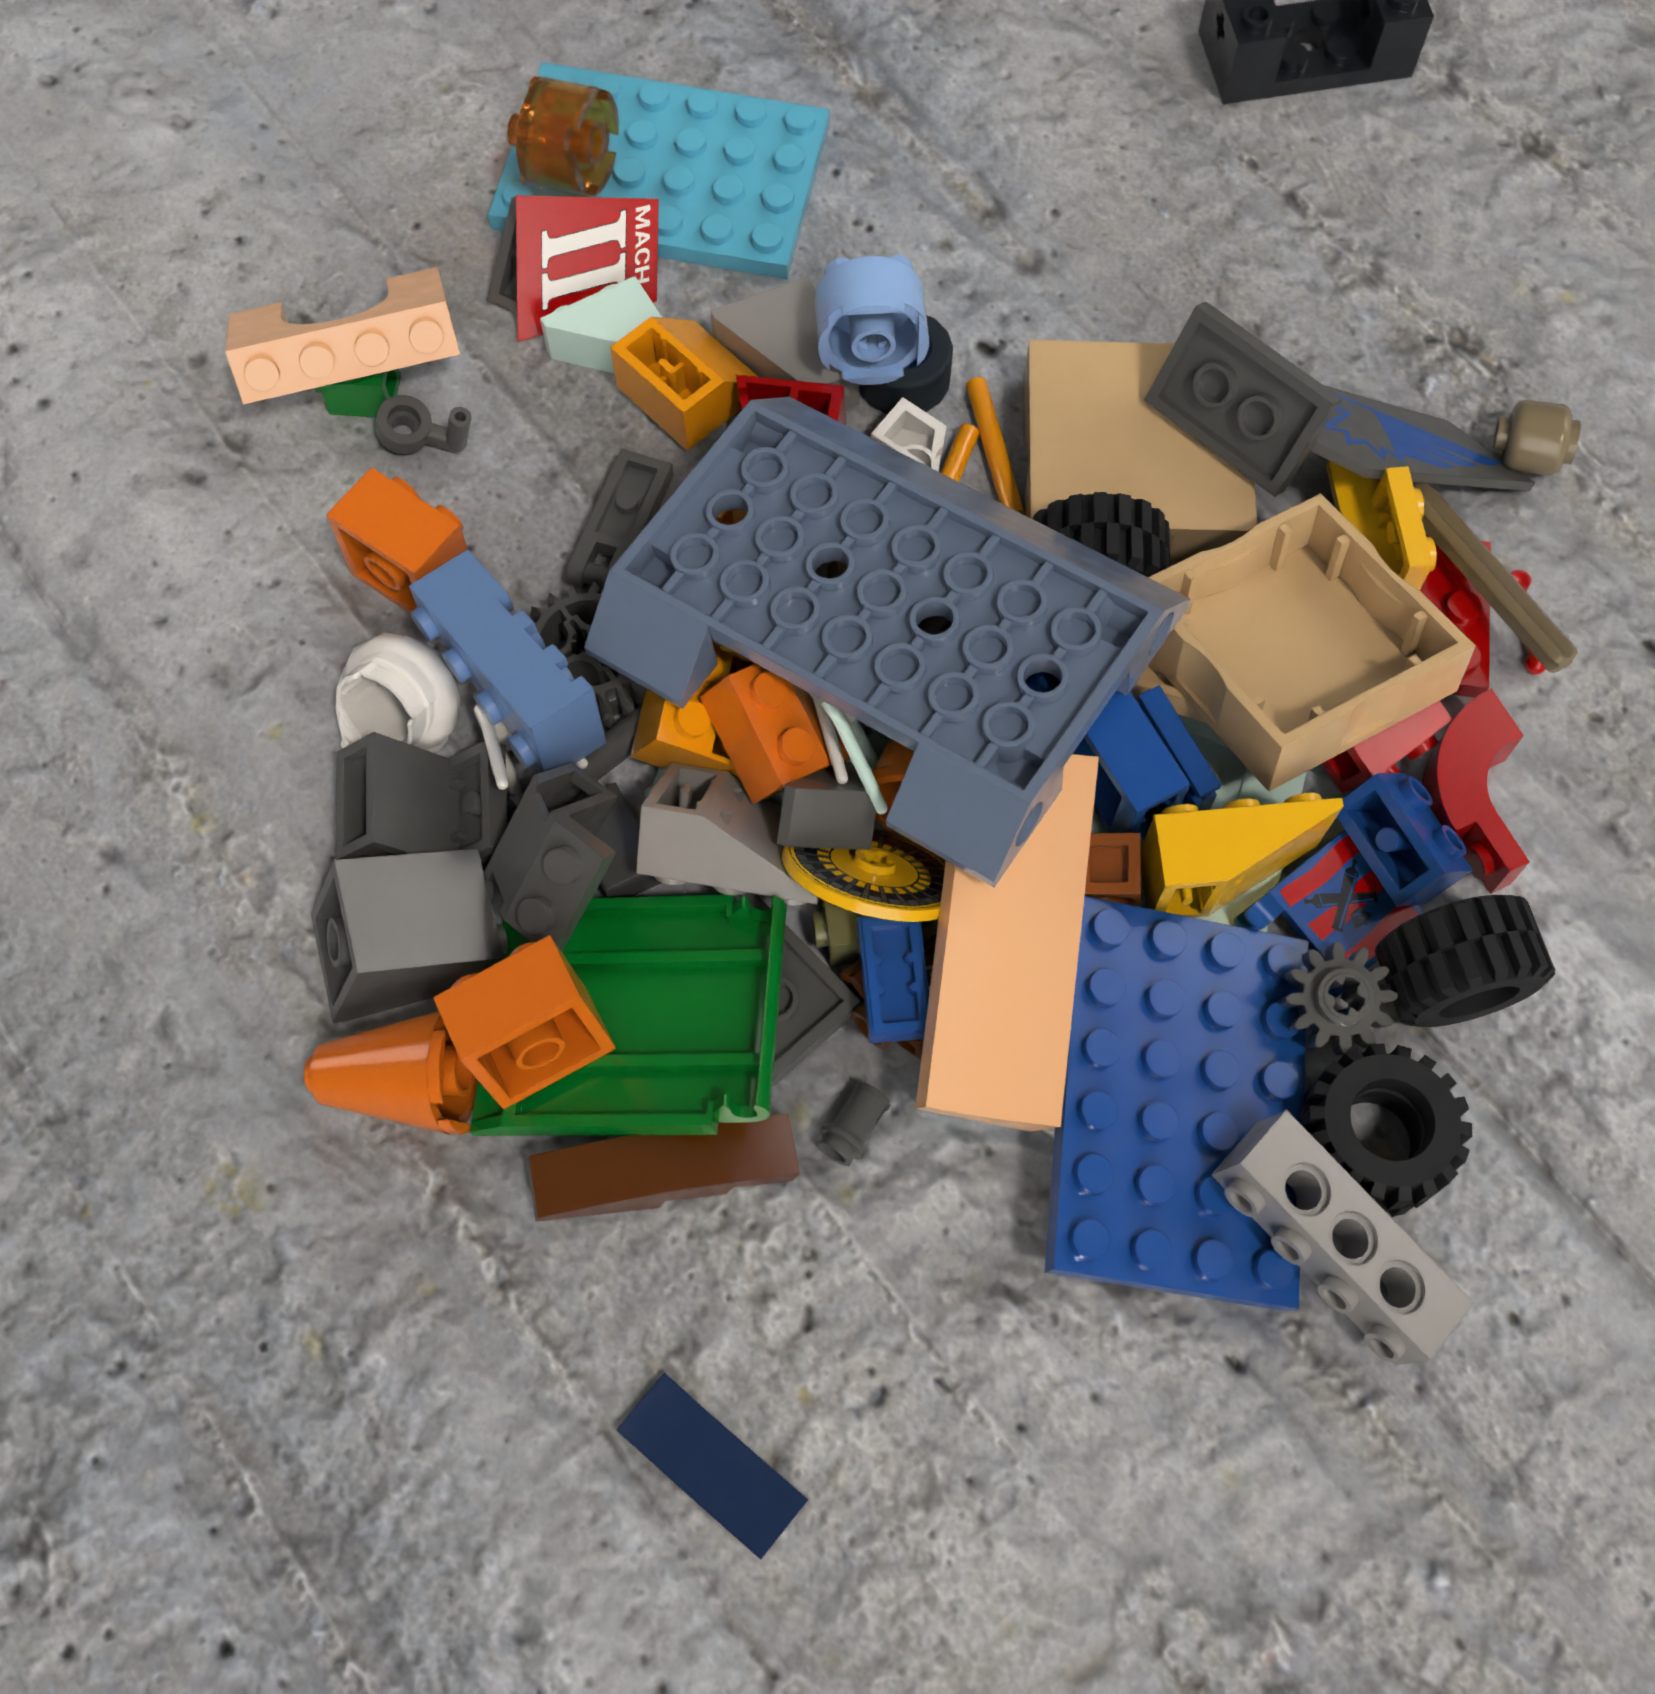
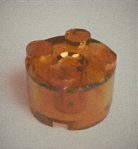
M538 75L533 76L529 83L528 93L523 101L520 114L514 113L510 117L507 127L508 143L516 147L522 183L574 195L587 196L588 194L595 196L603 190L608 182L616 158V152L608 151L610 133L619 135V116L613 95L607 90L594 86Z

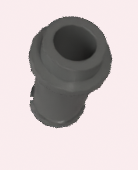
M858 1082L831 1125L825 1124L820 1129L822 1136L818 1144L820 1150L830 1159L844 1166H850L854 1159H862L865 1155L863 1145L884 1112L890 1108V1100L872 1085Z

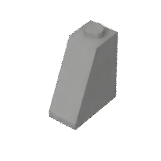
M809 276L710 310L712 336L758 377L844 385L845 410L847 411L849 408L859 405V384L842 379V371H839L830 364L828 370L820 360L814 300L816 289Z

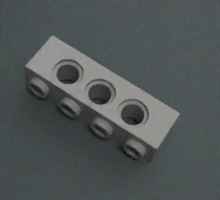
M1287 1110L1257 1122L1211 1174L1225 1189L1224 1193L1229 1203L1242 1214L1252 1217L1270 1235L1272 1246L1277 1253L1288 1262L1298 1265L1318 1285L1317 1290L1321 1298L1336 1311L1346 1314L1365 1334L1364 1339L1368 1347L1379 1357L1392 1362L1395 1366L1431 1360L1474 1303ZM1286 1183L1291 1186L1295 1193L1296 1207L1289 1201L1286 1195ZM1333 1231L1340 1238L1342 1254L1334 1246ZM1380 1279L1388 1291L1387 1302L1380 1291Z

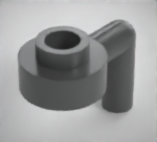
M396 395L386 399L378 408L375 428L377 437L382 445L395 453L411 454L419 451L426 444L458 453L467 446L472 417L466 408L455 407L450 411L448 426L445 427L432 423L428 408L420 400L408 395ZM397 425H406L413 432L411 434H399L393 428Z

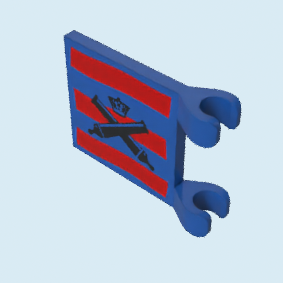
M1344 829L1266 894L1236 916L1234 923L1237 927L1258 931L1265 928L1281 914L1302 940L1308 941V948L1320 953L1324 961H1326L1325 951L1328 945L1341 942L1345 950V959H1348L1352 953L1359 949H1368L1369 956L1365 968L1369 969L1378 961L1375 954L1377 944L1395 928L1425 912L1419 905L1403 907L1395 905ZM1337 987L1329 990L1328 993L1336 999L1343 992V989Z

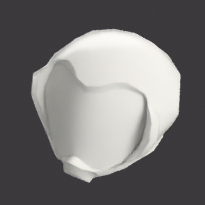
M385 632L353 648L336 687V715L342 737L340 743L342 748L349 746L372 732H376L436 754L448 742V736L459 723L460 694L458 683L443 657L435 649L421 640Z

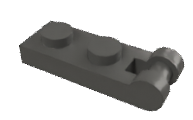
M621 448L568 563L565 577L567 584L584 589L594 581L603 591L609 570L658 512L674 476L672 463ZM598 553L612 557L608 567L594 563Z

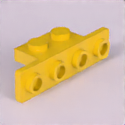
M1328 460L1326 469L1335 508L1374 545L1382 560L1393 572L1411 586L1420 590L1429 572H1432L1435 568L1437 555L1434 540L1431 537H1426L1422 522L1424 499L1421 490L1413 486L1409 466L1386 468L1381 479L1364 478Z

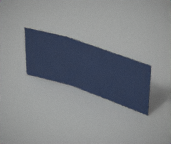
M663 1373L616 1430L760 1560L808 1501L803 1494L715 1419L665 1373Z

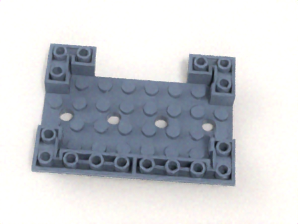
M791 397L750 400L609 570L584 649L589 656L683 709L718 665L712 642L713 639L914 751V754L887 816L886 826L995 888L1062 791L1063 770L1066 762L1116 690L1126 696L1129 694L1190 606L1191 599ZM740 509L747 513L745 518L736 524L726 525L716 521L719 514L723 511ZM833 561L841 562L848 567L841 576L836 578H823L815 573L821 564ZM935 615L945 617L952 623L947 631L940 634H928L918 627L923 619ZM1047 672L1054 675L1060 681V684L1052 691L1036 692L1030 689L1025 681L1034 673Z

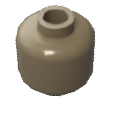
M1521 400L1512 409L1510 417L1499 416L1493 440V449L1503 450V463L1510 470L1551 476L1556 474L1563 464H1572L1578 446L1581 422L1573 420L1570 408L1564 404Z

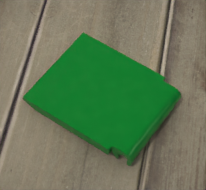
M726 894L592 898L564 950L561 952L587 988L616 1049L504 1110L482 1084L477 1081L469 1133L472 1136L717 1135L718 1123L760 1122L769 1118L787 903L775 895H772L771 909L760 910L752 907L750 900L746 896H742L737 901L734 895ZM503 920L502 926L507 936V958L516 948L531 941Z

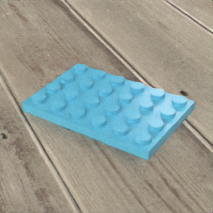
M541 62L488 212L491 229L504 231L511 198L516 197V195L659 199V258L788 280L830 125V109Z

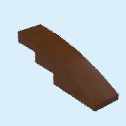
M789 1113L770 1115L769 1118L760 1122L718 1123L717 1135L634 1134L530 1155L527 1159L535 1222L660 1208L665 1201L726 1195L734 1187L789 1182L800 1175Z

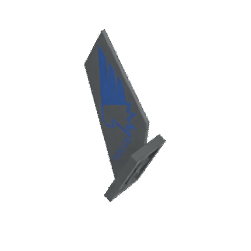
M1208 302L1196 305L1144 399L1274 497L1286 490L1310 451L1364 478L1381 479L1386 468L1409 466L1412 482L1530 491L1536 483L1523 473L1508 469L1504 465L1502 458L1448 420L1322 385Z

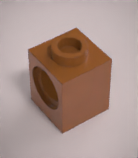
M1091 833L1085 887L1086 897L1131 906H1141L1140 833Z

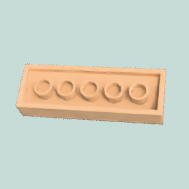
M1071 755L1064 765L1062 791L995 888L946 860L915 1109L1029 1132L1061 1127L1099 757Z

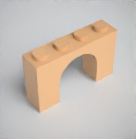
M438 267L386 278L388 295L381 303L358 314L337 320L313 324L288 323L282 302L229 314L225 352L243 405L460 355Z

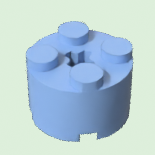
M892 255L889 257L864 256L854 259L837 258L827 264L825 276L816 288L814 299L818 353L822 364L828 370L830 364L839 371H842V379L861 385H877L895 381L904 376L903 368L910 365L916 359L918 366L927 355L929 333L923 284L917 273L913 270L912 262L902 255Z

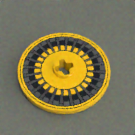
M874 828L870 850L786 846L783 848L782 863L788 874L807 891L831 904L862 915L892 921L921 922L939 919L946 860L914 841Z

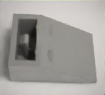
M671 762L641 805L637 874L655 876L657 881L668 885H682L690 882L713 886L716 891L726 895H743L747 892L771 897L775 895L783 899L790 906H799L806 903L817 904L820 899L799 885L784 868L782 863L784 846L777 844L781 807L768 798L752 804L741 780L729 771Z

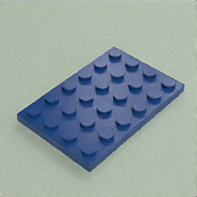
M1084 896L1061 1127H1056L1054 1134L1044 1273L1285 1312L1299 1309L1300 1267L1280 1256L1272 1246L1270 1235L1252 1217L1242 1214L1229 1203L1224 1193L1225 1189L1211 1174L1257 1122L1287 1110L1302 1125L1299 1115L1301 1106L1304 1104L1306 1028L1298 1031H1290L1288 1029L1289 1023L1299 1016V1012L1296 1007L1287 1008L1280 1005L1279 1000L1297 992V987L1291 985L1285 979V973L1292 969H1301L1307 972L1302 962V954L1308 952L1307 940ZM1286 1183V1195L1289 1201L1296 1207L1295 1193L1291 1186Z

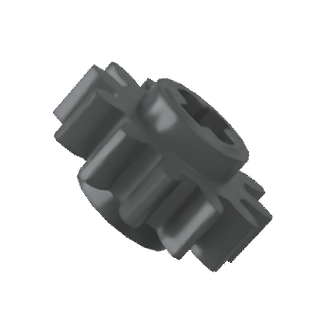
M1335 942L1326 948V961H1324L1320 953L1312 949L1302 954V962L1308 972L1301 969H1292L1285 973V979L1291 985L1297 987V992L1281 998L1279 1002L1284 1007H1296L1298 1009L1299 1016L1289 1023L1288 1029L1290 1031H1298L1307 1027L1312 1030L1308 1040V1048L1312 1050L1321 1048L1331 1038V1046L1336 1056L1344 1055V1053L1351 1050V1036L1357 1045L1367 1048L1370 1044H1376L1374 1033L1369 1028L1370 1026L1373 1028L1392 1026L1393 1020L1387 1013L1380 1011V1005L1396 1000L1398 993L1379 989L1378 981L1387 976L1389 969L1387 966L1377 967L1372 970L1366 969L1365 964L1369 956L1368 949H1359L1352 953L1348 959H1345L1343 945L1341 942ZM1337 987L1343 989L1341 999L1348 1003V1008L1339 1011L1333 1009L1336 999L1328 993L1329 990Z

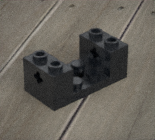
M1205 0L1198 33L1224 105L1412 77L1434 15L1428 0H1314L1276 6L1274 0ZM1300 43L1310 44L1314 46L1316 50H1307V48Z

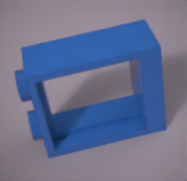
M1116 690L1073 752L1075 755L1099 757L1093 810L1108 833H1140L1141 842L1144 841L1154 815L1161 814V811L1168 807L1181 805L1190 786L1188 779L1131 692L1126 696Z

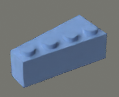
M469 549L409 585L417 606L410 614L418 629L429 642L436 638L440 640L447 650L442 653V657L448 668L461 684L468 679L479 691L478 694L474 695V699L482 713L493 726L501 721L512 734V736L507 738V742L517 759L526 769L535 764L540 772H544L571 762L575 764L607 743L593 687L582 675L574 679L567 668L569 664L566 657L554 644L546 648L535 623L523 609L514 615L509 613L514 610V607L507 592Z

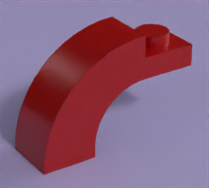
M1492 688L1478 695L1456 715L1433 749L1422 777V784L1429 792L1433 804L1429 806L1441 825L1449 826L1461 838L1467 850L1463 857L1473 870L1471 874L1477 879L1482 880L1490 894L1511 885L1530 863L1496 812L1488 793V770L1504 762L1524 736Z

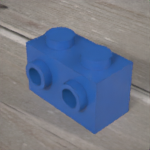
M1376 773L1342 799L1344 807L1337 816L1338 820L1397 907L1426 904L1473 871L1463 857L1467 853L1463 841L1449 826L1441 825L1429 807L1433 804L1429 792L1415 777L1407 776L1405 773Z

